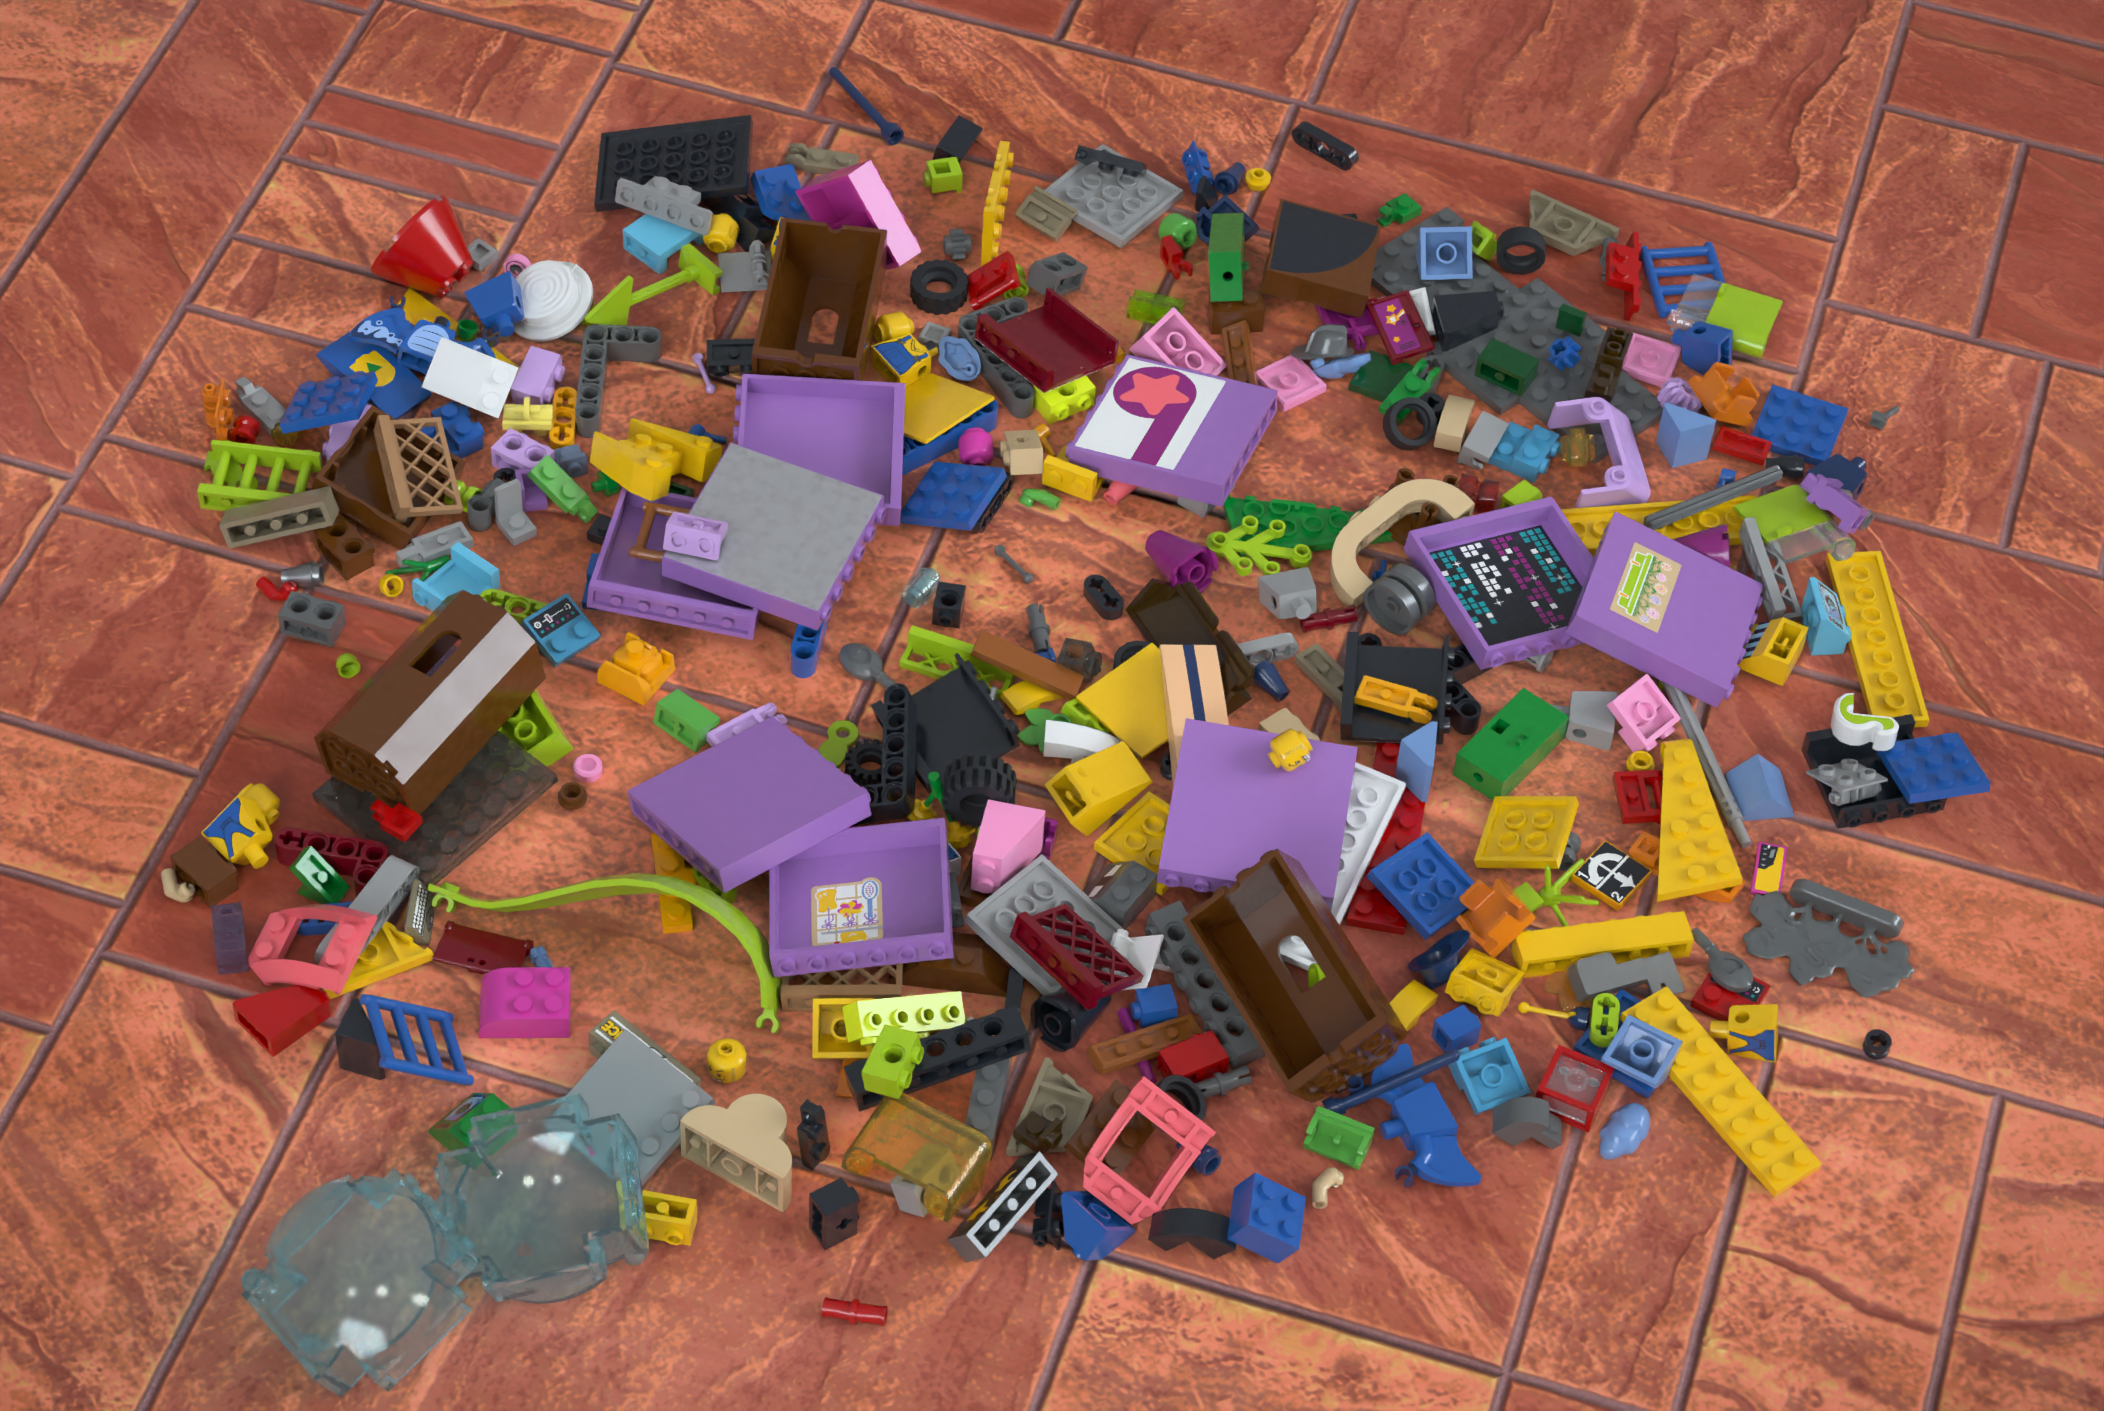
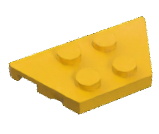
M386 921L358 957L340 995L432 961L433 952L428 947L423 949L415 944L411 936L405 932L398 931L394 925ZM323 988L330 999L340 996L331 990Z

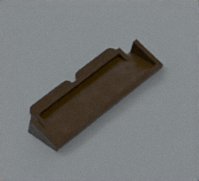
M1152 578L1125 609L1147 642L1153 643L1158 647L1160 645H1216L1227 716H1229L1252 699L1246 688L1255 682L1252 678L1254 667L1229 632L1218 630V617L1194 583L1187 581L1184 584L1176 583L1172 587L1169 582Z

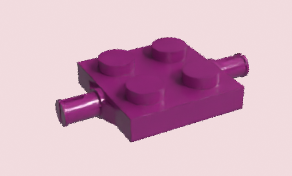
M1314 304L1322 325L1335 324L1346 326L1347 339L1353 340L1358 351H1360V348L1361 350L1366 348L1363 337L1379 334L1366 308H1364L1362 317L1358 318L1324 309Z

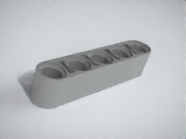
M393 855L389 856L348 907L377 916V920L360 955L411 891L412 881L419 877V867ZM338 922L319 944L314 956L315 963H320L339 924Z

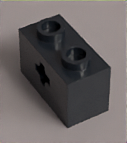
M842 1177L809 1194V1228L824 1250L857 1234V1221L859 1220L858 1203H860V1199L854 1187H848Z

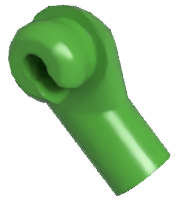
M1026 488L1021 492L1023 494L1019 498V502L1027 507H1032L1035 500L1053 510H1057L1061 503V498L1043 489Z

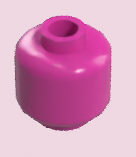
M970 428L960 436L958 448L961 463L986 466L993 461V439L984 429Z

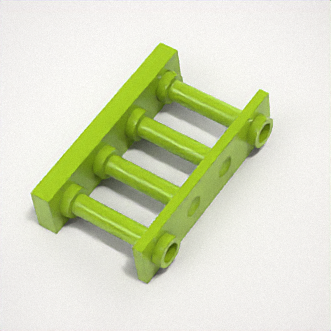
M212 440L213 458L218 463L212 484L199 483L197 494L200 508L226 511L227 509L305 492L310 472L319 473L323 468L321 453L312 450L237 443L229 440ZM229 462L245 464L239 487L223 486ZM256 466L272 467L265 491L250 489ZM283 469L299 471L292 494L277 492Z

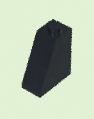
M1496 291L1434 296L1431 315L1442 352L1449 351L1498 328L1499 319L1504 315L1503 302L1498 300Z

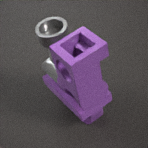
M1809 473L1800 484V487L1809 493L1806 498L1807 501L1811 504H1816L1823 510H1829L1842 520L1837 527L1845 533L1854 534L1857 529L1862 531L1869 526L1874 519L1875 513L1852 499V493L1849 490L1840 489L1844 485L1841 481L1825 478L1821 474L1815 476Z

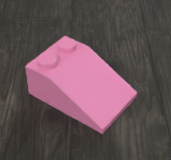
M1174 307L1129 348L1136 357L1216 376L1227 366Z

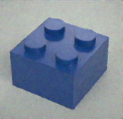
M1256 1172L1234 1187L1227 1239L1277 1264L1300 1248L1306 1197Z

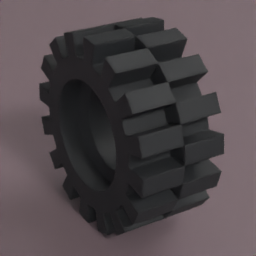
M864 739L863 745L858 741L855 743V748L850 746L848 753L846 752L845 774H848L859 786L881 783L882 745H879V740L874 739V743H869V739ZM866 762H874L881 765V767L876 770H866L861 768L860 765Z

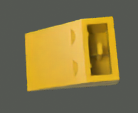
M1121 741L1066 766L1044 785L1069 822L1085 836H1089L1150 785L1153 780L1128 745Z

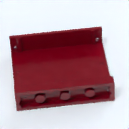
M1046 288L1044 305L1000 324L986 313L978 316L974 337L1043 393L1114 364L1119 345L1117 339L1050 288Z

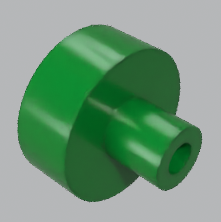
M601 470L598 471V480L591 483L593 492L602 491L606 497L619 493L618 483Z

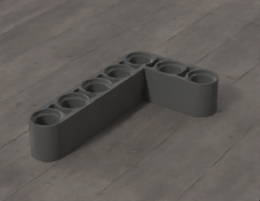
M1012 297L962 316L958 324V339L965 338L976 349L981 361V375L1011 415L1023 419L1031 416L1033 413V387L1027 379L974 338L977 317L986 313L1000 324L1028 312V303L1025 299Z
M603 324L590 325L585 329L575 407L576 431L579 436L593 438L595 431L600 432L608 361L655 362L659 360L662 356V335L659 329L649 326Z

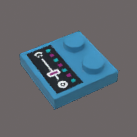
M568 593L525 618L521 623L523 629L536 641L537 646L554 668L599 641L601 637L600 633Z

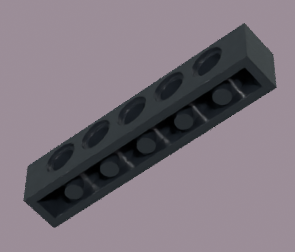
M1016 1005L1006 1009H999L990 1015L971 1019L962 1025L943 1029L934 1035L920 1039L921 1046L924 1047L922 1061L919 1065H915L912 1071L910 1086L907 1089L904 1088L900 1097L1030 1051L1029 1034ZM868 1058L857 1060L850 1065L844 1066L847 1085L859 1112L896 1099L865 1090L861 1072Z

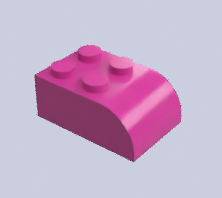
M570 967L500 968L485 974L481 979L479 1038H570L572 991Z

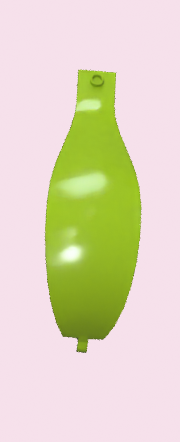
M632 873L601 876L530 895L492 900L477 899L459 893L460 887L444 881L442 886L429 883L428 891L438 893L432 900V906L439 908L441 901L447 899L448 906L446 911L450 913L456 910L457 901L485 910L513 912L536 910L616 895L654 893L683 898L716 918L741 942L750 955L759 977L761 1007L765 1008L763 1014L756 1021V1027L763 1029L765 1021L771 1019L773 1022L771 1032L777 1034L781 1029V1022L777 1017V1011L779 1012L781 1003L782 978L773 976L768 941L764 934L742 911L709 889L672 876Z

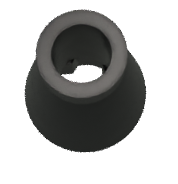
M1798 454L1766 458L1765 469L1778 465L1783 471L1782 477L1795 481L1797 478H1803L1804 457H1798Z

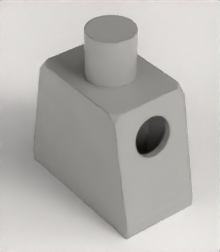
M1308 567L1258 577L1259 602L1277 618L1298 617L1299 619H1305L1311 613L1317 611L1316 587Z
M1574 691L1571 693L1569 706L1553 704V707L1569 716L1565 737L1574 742L1610 751L1614 734L1615 716L1606 705L1617 697V692Z

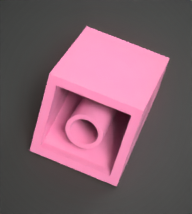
M988 799L973 852L971 890L993 894L1032 862L1042 851L1046 810Z

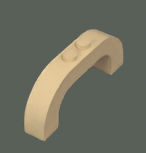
M1433 479L1407 481L1394 487L1383 496H1376L1366 510L1363 512L1358 511L1350 518L1349 523L1340 531L1334 542L1329 569L1332 587L1338 598L1346 607L1355 605L1357 608L1364 602V592L1373 582L1360 570L1356 562V556L1401 518L1411 513L1420 512L1422 505L1429 502L1427 510H1429L1431 503L1435 504L1439 509L1436 517L1445 523L1472 516L1475 503L1453 485Z

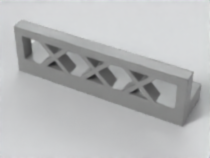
M1744 518L1738 534L1754 580L1764 584L1760 595L1764 597L1762 603L1768 621L1782 617L1791 621L1801 620L1803 614L1778 543L1766 545L1765 547L1755 518ZM1768 557L1775 560L1776 567L1774 568V570L1771 567ZM1776 580L1780 581L1784 585V590L1782 591V593H1780ZM1784 603L1791 606L1793 613L1784 614L1786 611Z

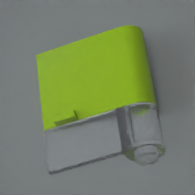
M1693 274L1677 310H1671L1667 325L1671 326L1670 331L1675 332L1677 329L1686 331L1697 321L1733 330L1732 350L1761 359L1769 333L1783 301Z
M1792 485L1734 505V511L1742 519L1755 518L1762 540L1785 564L1824 550L1836 561L1848 559L1854 553L1855 541L1837 527L1839 524L1825 510L1806 500L1809 494L1800 485Z

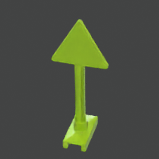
M688 243L681 246L678 267L682 270L681 272L633 293V278L628 275L584 317V320L595 324L627 326L630 306L682 283L696 281L711 295L719 293L721 288L716 284V280L718 277L723 276V271Z

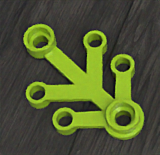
M1245 516L1242 519V525L1227 533L1213 532L1206 538V547L1212 550L1217 558L1225 557L1235 567L1237 574L1241 576H1247L1252 572L1253 563L1263 572V576L1279 573L1280 565L1275 561H1268L1264 556L1289 559L1290 564L1296 569L1309 567L1312 560V551L1307 545L1298 544L1294 548H1286L1265 544L1274 538L1284 536L1286 525L1282 520L1278 519L1270 522L1269 529L1247 541H1238V539L1246 534L1257 532L1258 519L1254 516ZM1236 552H1243V553H1245L1249 558H1247V557H1241V558H1240V556H1239Z

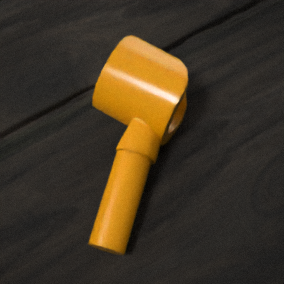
M1041 423L1034 430H1037L1042 447H1044L1047 454L1057 457L1047 440L1051 436L1050 429L1047 425Z

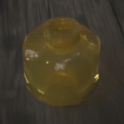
M1585 428L1569 429L1570 434L1563 435L1560 439L1561 460L1567 463V467L1589 466V462L1594 461L1596 457L1595 437L1591 434H1586Z

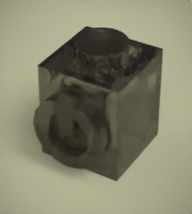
M1066 638L1056 662L1084 675L1082 682L1091 683L1093 676L1101 672L1102 655L1095 650L1092 642Z

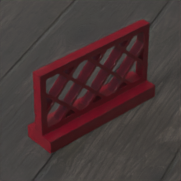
M1066 903L1030 916L1026 911L1017 914L1010 938L1086 1010L1095 1008L1100 998L1141 983L1144 975ZM1063 915L1071 923L1056 920V917ZM1042 926L1050 927V931H1046ZM1055 929L1070 932V936L1055 933ZM1075 934L1086 936L1090 941L1075 938ZM1061 944L1069 945V949H1066ZM1074 947L1090 950V955L1074 951ZM1095 952L1105 954L1110 959L1095 956ZM1081 962L1088 963L1089 968L1085 967ZM1094 965L1108 968L1109 973L1094 969ZM1114 971L1125 972L1128 977L1116 975ZM1100 980L1109 982V984L1104 986Z

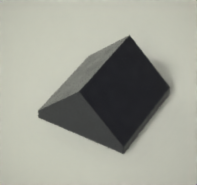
M353 999L335 1032L339 1067L343 1070L382 1080L385 1078V1070L379 1066L381 1055L370 1020L359 999Z

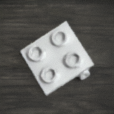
M1118 929L1116 933H1113L1110 945L1144 975L1141 983L1123 990L1147 988L1164 935L1129 938L1128 931ZM1102 967L1101 971L1109 973L1108 968ZM1114 971L1116 975L1128 977L1125 972ZM1100 980L1102 983L1106 985L1109 984V982Z

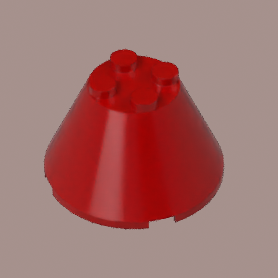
M444 195L440 196L441 201L434 198L394 235L392 239L395 241V244L387 251L383 249L371 267V272L375 276L436 297L438 296L441 300L452 290L451 286L456 280L460 283L470 273L469 269L474 264V261H472L471 254L449 200Z

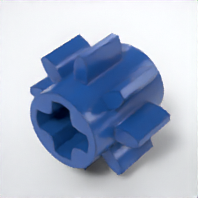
M1569 336L1565 340L1557 338L1548 348L1551 354L1548 360L1561 371L1565 367L1573 369L1578 361L1581 360L1578 353L1581 346Z

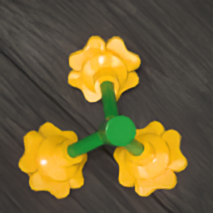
M931 772L928 775L932 792L922 802L915 798L914 810L907 816L909 822L935 819L937 813L932 809L931 803L935 798H938L942 805L943 786L938 772ZM946 814L948 819L947 825L950 829L947 833L948 842L955 850L966 847L968 843L972 842L971 834L975 832V828L960 825L958 821L951 819V815Z

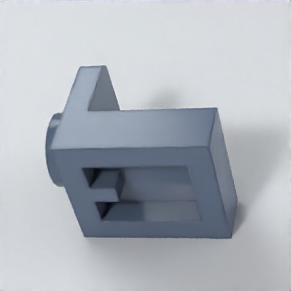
M578 444L554 449L555 462L571 478L588 474L587 456L585 452H581Z

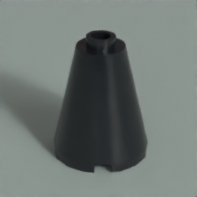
M1065 989L1041 996L1031 1006L1030 1016L1034 1029L1037 1027L1043 1034L1040 1039L1051 1049L1060 1052L1067 1051L1077 1045L1109 1006L1111 995L1100 998L1097 1006L1090 1010H1086Z

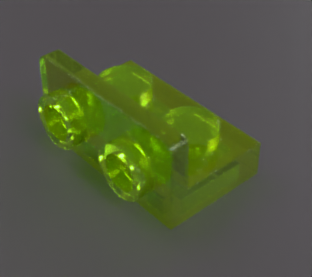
M1135 289L1133 296L1129 297L1127 318L1156 324L1173 307L1183 315L1186 300Z

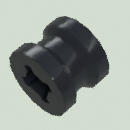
M1425 393L1419 399L1427 402L1433 409L1438 425L1445 402L1438 394ZM1416 412L1417 421L1423 425L1421 417Z

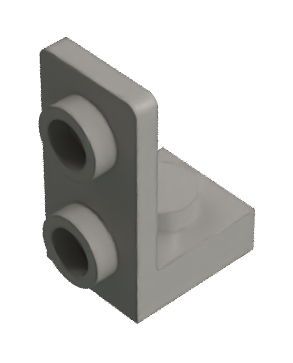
M516 478L494 489L496 525L512 546L537 536V528L523 512L521 482Z

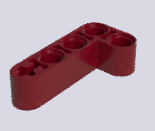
M292 827L280 829L275 834L274 839L277 859L281 864L291 866L305 847L312 846L338 874L353 876L356 897L388 858L386 846L379 841Z

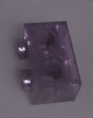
M241 902L211 906L215 956L219 975L249 971L245 923Z

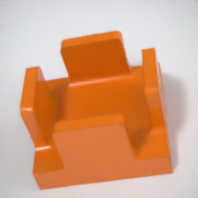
M1715 362L1704 376L1693 375L1688 384L1711 418L1748 427L1754 420L1749 412L1757 404L1756 400L1760 394L1749 378L1744 377L1734 389L1729 383L1725 382L1735 371L1732 365Z
M1497 878L1491 887L1478 879L1459 897L1460 902L1469 909L1462 916L1459 915L1456 920L1464 930L1470 933L1472 939L1478 942L1490 956L1496 958L1536 919V916L1504 879Z

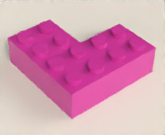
M871 160L817 176L795 191L812 221L825 222L832 229H840L843 225L887 230L886 270L900 267L922 251L916 236L911 233L905 222L904 215L898 210L892 199L891 192L885 187L879 176L878 169L872 164Z

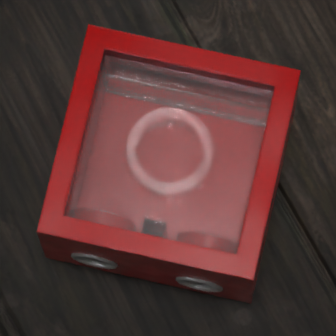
M1558 1045L1537 1089L1535 1098L1548 1101L1549 1113L1561 1119V1122L1589 1132L1610 1089L1615 1068Z

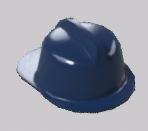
M1459 930L1446 935L1426 952L1412 959L1408 964V969L1413 972H1419L1427 986L1431 989H1435L1448 982L1451 972L1460 963L1459 951L1469 941L1470 933L1467 930Z

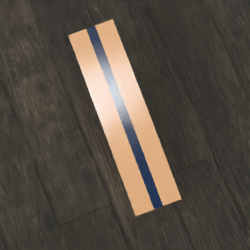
M1160 645L1159 647L1173 787L1186 718L1229 725L1216 645Z

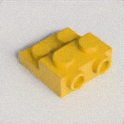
M1471 948L1451 972L1445 993L1449 994L1457 1002H1466L1477 1007L1482 1014L1499 1017L1509 1004L1511 995L1521 984L1525 972Z

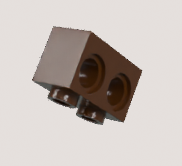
M341 514L336 517L333 525L313 530L315 548L346 581L374 566L373 553H375L373 544L368 538L364 539L359 534L355 524L348 522Z

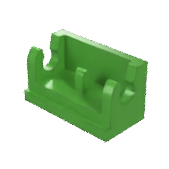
M676 689L656 703L653 723L696 753L702 746L708 743L706 741V734L719 724L720 717L679 689Z
M1318 1106L1307 1128V1136L1304 1140L1303 1148L1359 1170L1371 1147L1374 1128Z

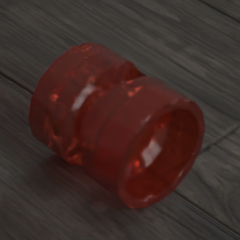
M1462 473L1458 489L1475 503L1476 513L1481 514L1494 510L1500 482L1488 479L1480 482L1478 477Z

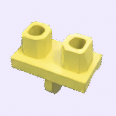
M524 397V404H504L503 430L508 431L512 428L519 433H523V430H534V434L537 436H547L549 430H552L553 405H531L530 397Z

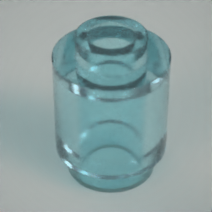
M921 568L905 586L904 600L913 608L925 606L936 594L938 581L942 582L939 573L932 568Z

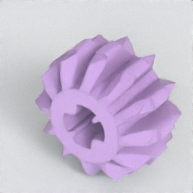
M1679 377L1670 378L1661 386V390L1658 392L1657 399L1661 402V407H1664L1665 402L1699 413L1700 408L1703 406L1687 380L1683 381Z

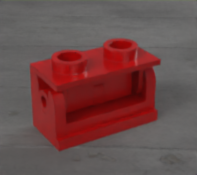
M1210 1030L1203 1034H1194L1188 1040L1178 1044L1165 1046L1158 1052L1157 1070L1161 1071L1164 1078L1170 1075H1181L1190 1079L1193 1083H1197L1213 1077V1074L1216 1072L1226 1073L1229 1056L1213 1031Z

